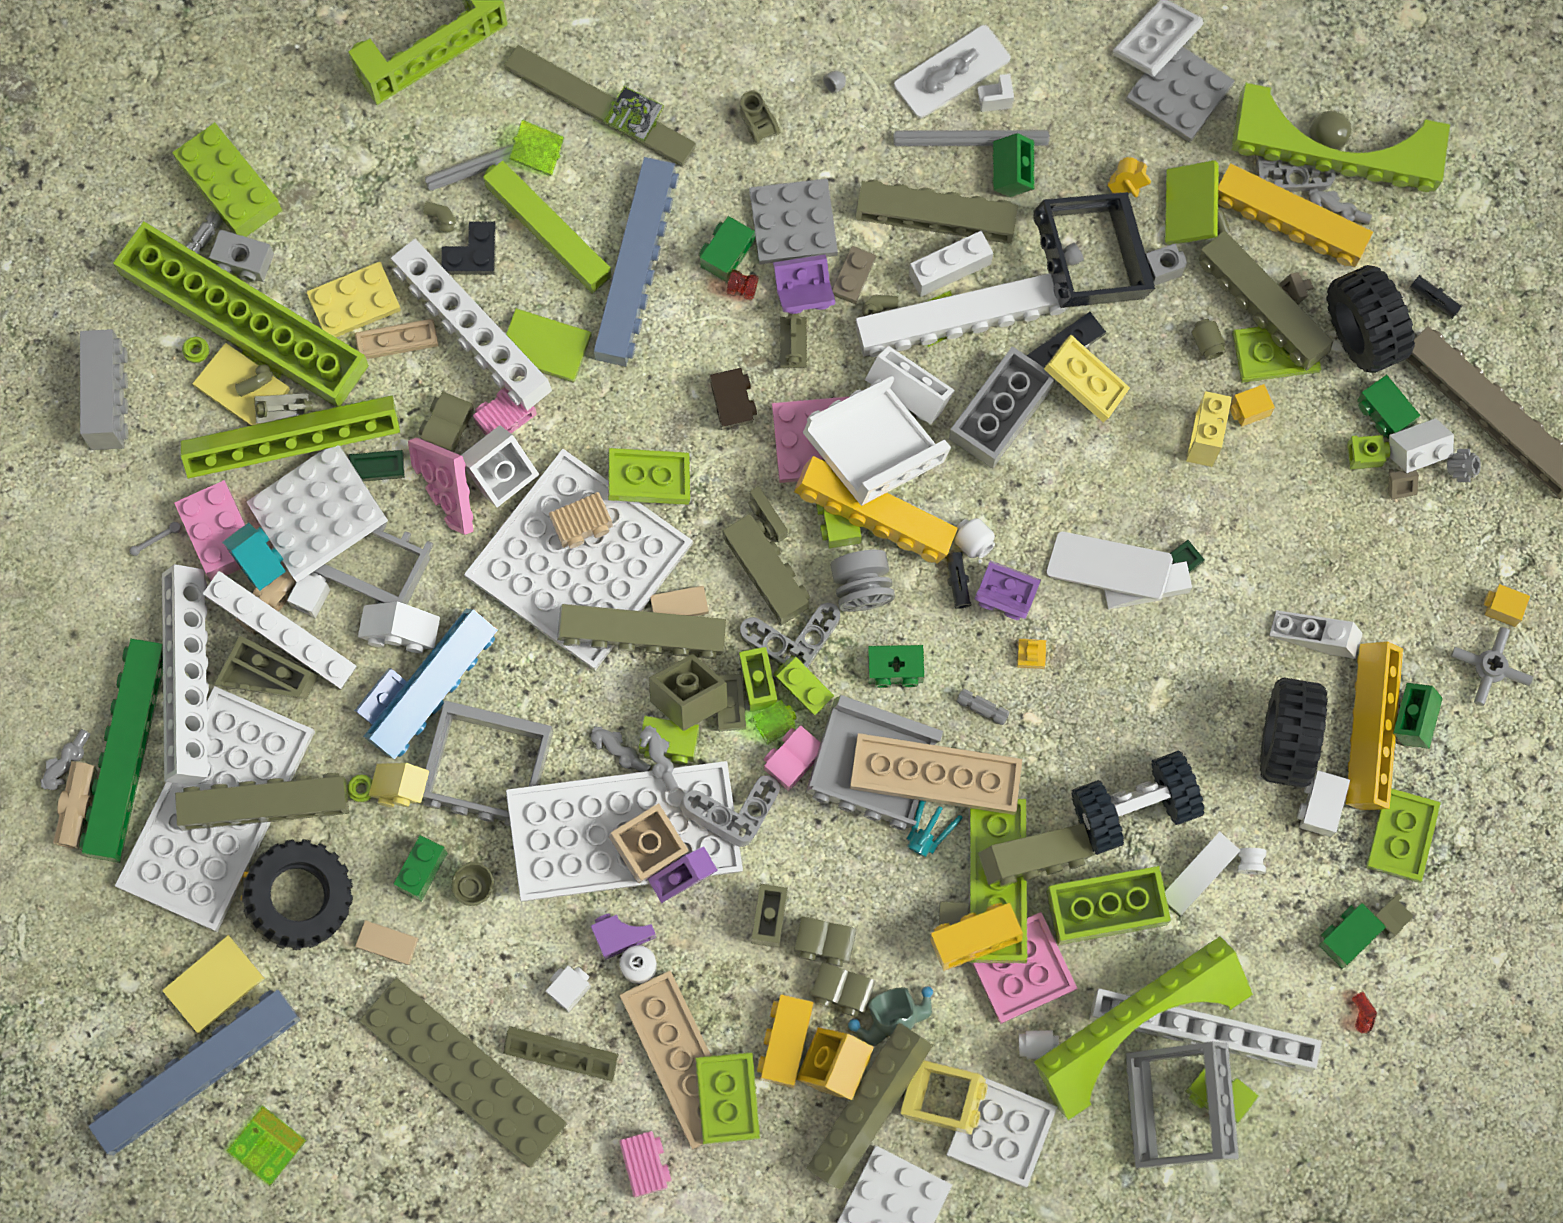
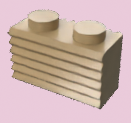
M599 492L549 513L551 523L563 548L567 546L570 549L576 548L585 542L584 539L593 535L595 538L602 537L609 533V528L613 527L612 520Z

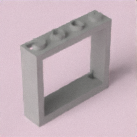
M445 701L426 766L429 774L422 801H425L424 805L434 809H440V806L449 807L451 812L464 816L467 815V812L478 814V819L488 822H494V818L503 820L506 826L511 827L509 811L432 793L452 719L541 740L529 787L540 785L554 733L552 726Z
M1211 1041L1126 1053V1072L1129 1084L1128 1099L1131 1107L1130 1125L1133 1132V1154H1135L1136 1168L1152 1169L1239 1159L1228 1043ZM1204 1055L1213 1152L1158 1158L1150 1062Z

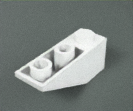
M1276 610L1269 636L1329 655L1356 659L1363 633L1354 622Z

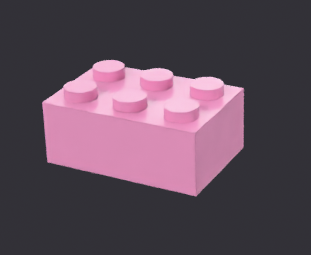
M225 480L174 502L208 578L212 581L218 571L227 576L240 570L241 568L222 542L246 524Z

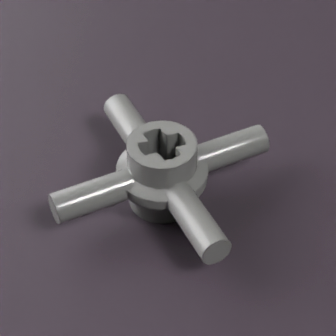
M1499 628L1492 650H1487L1480 655L1458 647H1454L1451 657L1474 665L1478 676L1481 678L1474 699V703L1477 705H1485L1492 683L1499 682L1504 677L1526 686H1530L1533 680V676L1510 668L1506 657L1502 654L1510 630L1507 628ZM1489 662H1492L1493 664H1495L1493 668H1496V669H1495L1494 671H1492L1491 669H1489L1490 666H1491V665L1488 664Z

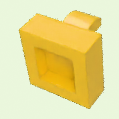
M1019 639L1017 668L1045 669L1046 640Z

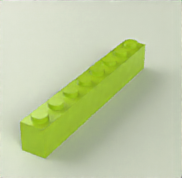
M393 395L182 440L181 458L187 479L332 448L338 445L341 446L400 433L399 418Z

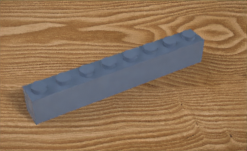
M647 157L643 159L594 349L595 360L626 367L628 358L633 359L636 349V343H633L634 335H639L642 326V319L639 318L641 309H646L648 294H645L647 285H652L655 270H651L653 261H658L661 250V246L658 245L659 237H664L667 222L664 221L665 213L671 212L673 198L670 197L671 190L676 189L678 185L679 174L675 173V163Z
M280 990L266 992L258 999L260 1003L251 1009L246 1007L235 1015V1021L228 1026L222 1024L211 1033L213 1036L204 1043L199 1041L188 1049L189 1054L182 1059L175 1058L164 1066L165 1071L157 1077L151 1075L140 1084L142 1088L133 1094L128 1092L116 1101L118 1103L117 1106L110 1111L104 1109L93 1117L94 1122L88 1127L105 1152L111 1156L120 1152L301 1021L284 994Z

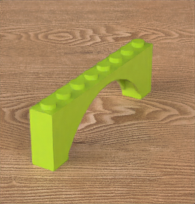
M1245 83L1239 95L1231 150L1237 151L1244 156L1257 155L1269 161L1281 160L1290 162L1294 166L1310 165L1324 172L1333 169L1335 172H1340L1348 177L1360 176L1372 182L1385 181L1397 187L1409 186L1418 188L1422 192H1435L1443 182L1450 124L1425 119L1415 134L1392 147L1367 153L1339 151L1317 143L1299 131L1284 116L1275 103L1270 87Z
M1221 936L1217 937L1034 1061L1054 1105L1069 1121L1091 1106L1090 1097L1105 1063L1121 1042L1147 1020L1168 1009L1196 1002L1219 1003L1232 1010L1251 997L1253 993L1236 951Z

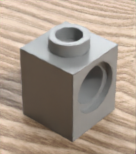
M1176 244L1146 253L1154 285L1182 276L1187 263L1184 253L1178 251ZM1169 261L1172 267L1166 268L1160 262Z

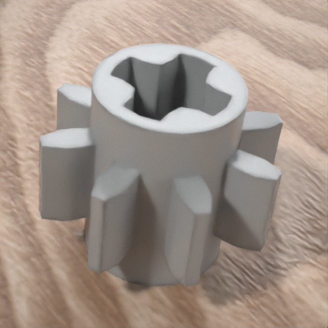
M1457 449V453H1453L1452 457L1448 458L1447 471L1450 476L1457 478V482H1470L1471 478H1475L1480 472V458L1475 453H1470V449Z

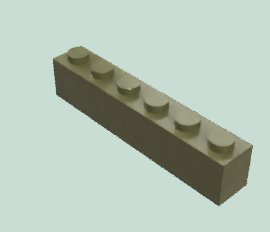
M878 180L861 181L856 220L969 237L982 231L985 239L988 241L1012 244L1018 205L1007 200L989 201L981 196L970 198L963 197L956 192H946L944 194L935 192L930 188H920L918 190L909 188L904 184L886 185Z
M1225 230L1201 249L1199 261L1202 269L1214 275L1219 286L1225 292L1229 291L1235 297V301L1241 309L1248 310L1253 316L1255 323L1261 329H1267L1274 343L1278 347H1283L1297 366H1302L1307 371L1330 353L1333 340Z
M562 604L559 612L557 640L564 641L563 645L580 646V642L591 643V648L607 649V645L618 646V650L635 651L636 647L646 648L645 652L651 654H662V650L673 651L675 656H689L690 652L700 653V658L716 659V655H721L724 652L726 619Z
M339 773L323 774V778L312 779L311 776H297L295 781L284 782V779L274 778L267 780V784L258 785L254 781L240 782L238 787H228L227 784H215L208 790H200V787L183 788V792L175 793L177 826L182 831L349 814L347 780L344 776H339Z
M899 1022L856 1089L853 1099L849 1100L806 1169L829 1185L841 1190L932 1049L933 1044Z

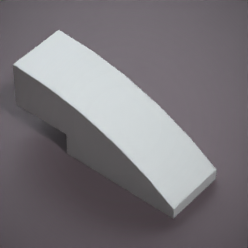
M1187 562L1171 564L1162 598L1190 593L1192 584ZM1104 589L1108 610L1162 600V598L1153 600Z
M1219 832L1165 891L1167 904L1181 916L1241 850Z

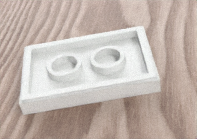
M1160 0L1113 49L1114 56L1154 77L1203 25V20L1196 14L1169 0Z

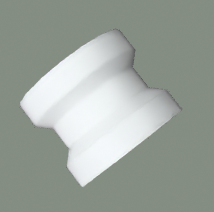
M1240 849L1241 851L1238 853V856L1241 858V864L1238 866L1239 873L1250 875L1266 873V867L1263 864V859L1266 857L1265 849Z

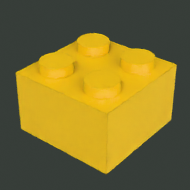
M818 1027L796 1080L822 1093L852 1100L856 1089L860 1085V1079L865 1067L870 1062L874 1047L847 1033Z

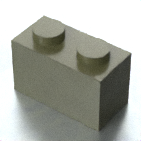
M760 883L751 938L752 944L779 948L788 893L787 887Z

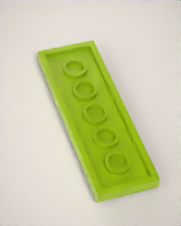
M1018 799L1015 815L970 808V914L976 913V915L987 912L986 909L997 903H1002V905L1010 903L1023 932L1021 942L974 959L970 963L1027 964V881H1024L1023 877L1016 878L1017 882L1001 887L1000 883L989 885L978 854L992 845L1026 837V799Z

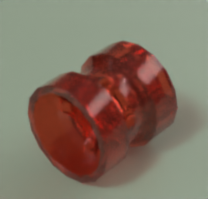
M732 269L726 295L734 297L740 295L745 300L753 301L759 276L754 274L743 275L741 271Z

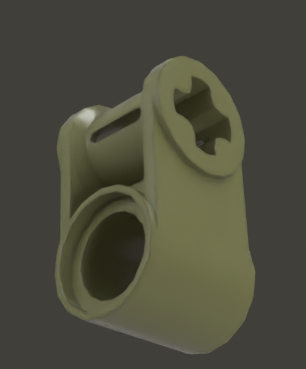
M756 91L744 93L740 101V114L753 142L758 145L766 137L773 134L779 135L780 128L767 107L762 95ZM749 103H754L758 108L749 110L745 106Z

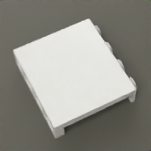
M893 376L883 381L881 379L876 380L869 388L863 391L859 389L852 393L849 398L843 401L837 400L821 412L819 410L813 412L807 418V424L803 431L806 438L861 506L944 462L951 449L945 440L935 444L890 389L894 381Z

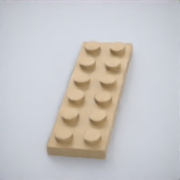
M858 733L850 789L1015 815L1022 759Z
M670 970L620 994V997L692 1150L703 1145L696 1058L709 1057L711 1054Z

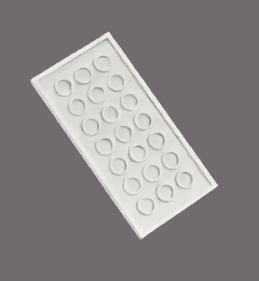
M214 686L206 702V708L209 710L207 734L210 739L207 748V760L210 763L208 777L196 785L166 782L115 886L218 932L244 879L243 873L248 870L271 822L182 831L177 826L175 793L183 792V788L200 787V790H208L215 784H227L228 787H238L240 782L254 781L256 785L267 784V780L274 778L284 779V782L291 781L315 731Z
M727 761L674 768L672 775L679 788L670 793L663 780L657 778L653 771L506 790L520 902L650 885L648 879L640 884L637 883L610 840L609 835L658 803L689 850L687 854L703 846L705 847L718 870L710 876L742 872L740 847L687 818L680 809L681 801L687 792L697 790L734 811ZM693 800L690 807L695 809L698 802ZM706 807L702 815L705 816L710 808ZM711 814V819L715 824L722 825L725 823V818L722 814ZM731 821L726 829L730 830L734 822Z

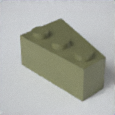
M240 635L214 684L226 688L307 700L319 675Z

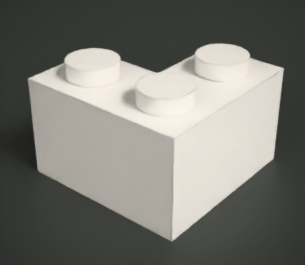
M398 601L364 605L358 637L368 640V645L384 647V644L404 645L409 652L422 653L425 649H434L440 617Z

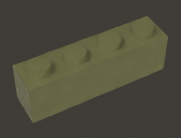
M748 514L722 530L723 539L781 626L809 609V593L803 585H797L793 579L796 575L789 563L783 564L779 558L781 552L773 540L770 542L764 535L766 529L758 518L754 520L751 514Z
M1084 823L992 845L978 853L988 884L1000 883L1001 887L1017 882L1016 878L1023 877L1024 881L1040 876L1039 872L1046 871L1047 875L1055 874L1062 871V867L1069 865L1070 869H1075L1086 865L1085 860L1094 856Z

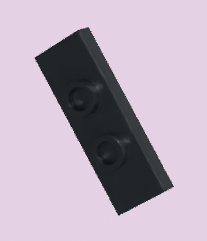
M1088 312L1026 356L1045 368L1070 335L1087 348L1103 337L1106 331L1094 315Z

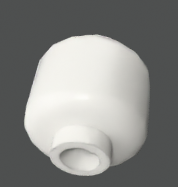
M974 518L970 521L964 519L958 524L955 543L969 558H983L995 546L993 542L995 538L994 532L981 519Z
M636 945L629 947L620 958L621 972L626 980L631 983H645L652 979L656 973L657 963L655 955L645 946Z

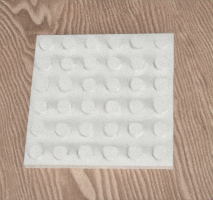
M562 449L469 567L464 576L596 671L614 645H607V649L591 648V643L580 642V646L563 645L564 641L557 640L561 605L570 604L642 611L651 599L650 597L655 594L691 547L693 540L639 502L608 500V480ZM599 492L610 515L613 527L609 528V533L602 537L595 538L593 535L584 539L585 542L576 548L570 549L569 546L563 548L551 523L549 513Z

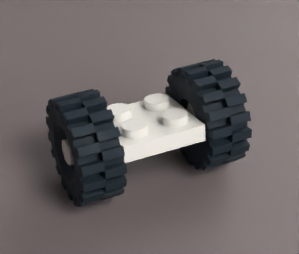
M1178 750L1152 760V775L1155 778V783H1151V781L1141 783L1135 786L1136 791L1126 793L1125 791H1120L1109 795L1106 787L1099 780L1072 789L1071 796L1075 806V813L1079 819L1078 822L1079 824L1084 823L1093 852L1096 855L1123 846L1124 835L1122 833V826L1119 823V816L1159 801H1162L1168 816H1170L1171 821L1175 825H1180L1205 814V807L1202 803L1203 797L1200 794L1201 790L1196 782V776L1193 774L1190 763L1188 764L1185 755L1183 756L1181 751Z

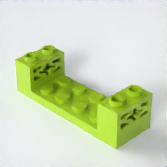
M462 0L466 11L461 13L455 21L448 25L440 26L429 37L417 40L406 51L394 54L388 62L371 38L366 41H360L348 51L354 73L376 105H379L507 26L503 0Z

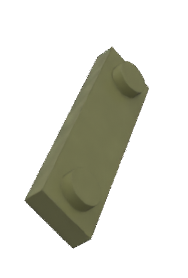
M511 1026L507 1030L503 1052L506 1055L612 1082L619 1056L617 1053Z

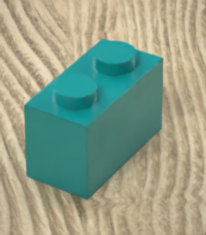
M248 522L222 543L249 581L261 591L286 572L281 565L284 559L275 547L269 548L267 542L270 539L262 528L255 529Z

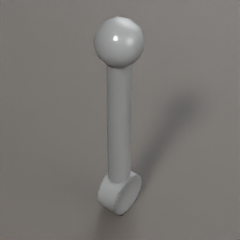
M172 522L167 530L139 546H132L129 550L130 554L138 556L141 550L170 533H179L181 530L180 524Z

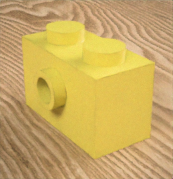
M408 763L377 764L369 796L379 799L378 804L387 807H394V805L409 807L410 803H421L429 771Z

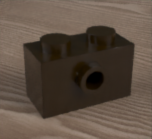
M742 368L711 374L709 380L721 430L753 423V416L757 415L754 399L749 400L747 390L751 389L748 373L743 374Z

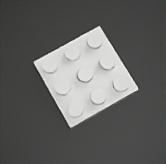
M985 1078L988 1088L985 1099L980 1100L978 1108L980 1120L978 1126L973 1128L971 1135L956 1131L946 1156L1027 1188L1057 1107Z
M875 1146L838 1223H934L952 1184Z

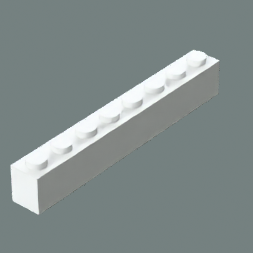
M1045 274L856 318L855 328L863 356L877 357L888 346L896 349V351H904L911 348V345L919 343L930 345L935 343L937 339L945 337L956 339L961 337L963 333L971 331L973 333H982L988 330L989 327L997 325L999 327H1007L1014 324V321L1023 319L1025 321H1033L1038 319L1040 315L1048 313L1050 315H1059L1065 312L1068 307L1060 308L1058 299L1054 295V284L1051 274Z

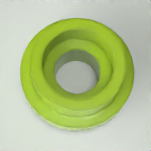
M201 337L187 339L182 347L184 357L192 363L204 361L210 351L208 343ZM194 348H201V351L198 354L192 353V350Z
M356 775L351 778L347 785L350 798L356 802L370 800L372 798L369 796L372 779L366 775ZM359 785L366 786L364 793L360 794L357 792Z

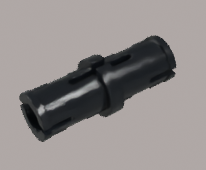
M1418 275L1410 286L1411 290L1413 289L1429 301L1427 304L1431 307L1433 305L1450 316L1451 319L1456 316L1463 306L1445 294L1443 288L1439 287L1438 289L1421 275Z
M962 552L949 553L945 557L950 577L947 581L948 585L952 588L955 609H964L972 606L967 585L970 581L969 576L965 574Z

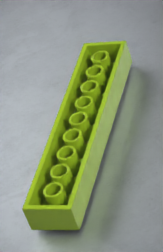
M143 221L113 262L116 270L122 277L335 407H340L369 366L365 355L145 221Z

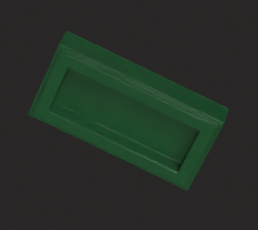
M403 450L349 454V460L363 482L405 478Z

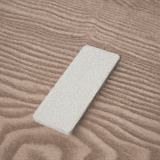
M982 25L897 79L894 87L916 117L922 119L1010 62V55L989 27ZM972 48L978 52L979 56L969 64V69L966 73L961 75L955 72L951 80L942 83L944 85L943 91L929 93L922 89L923 80H926L931 74L933 66L937 65L947 68L951 59L955 57L961 58Z
M1062 531L1057 535L1047 574L1050 578L1159 600L1163 596L1173 558L1170 553Z

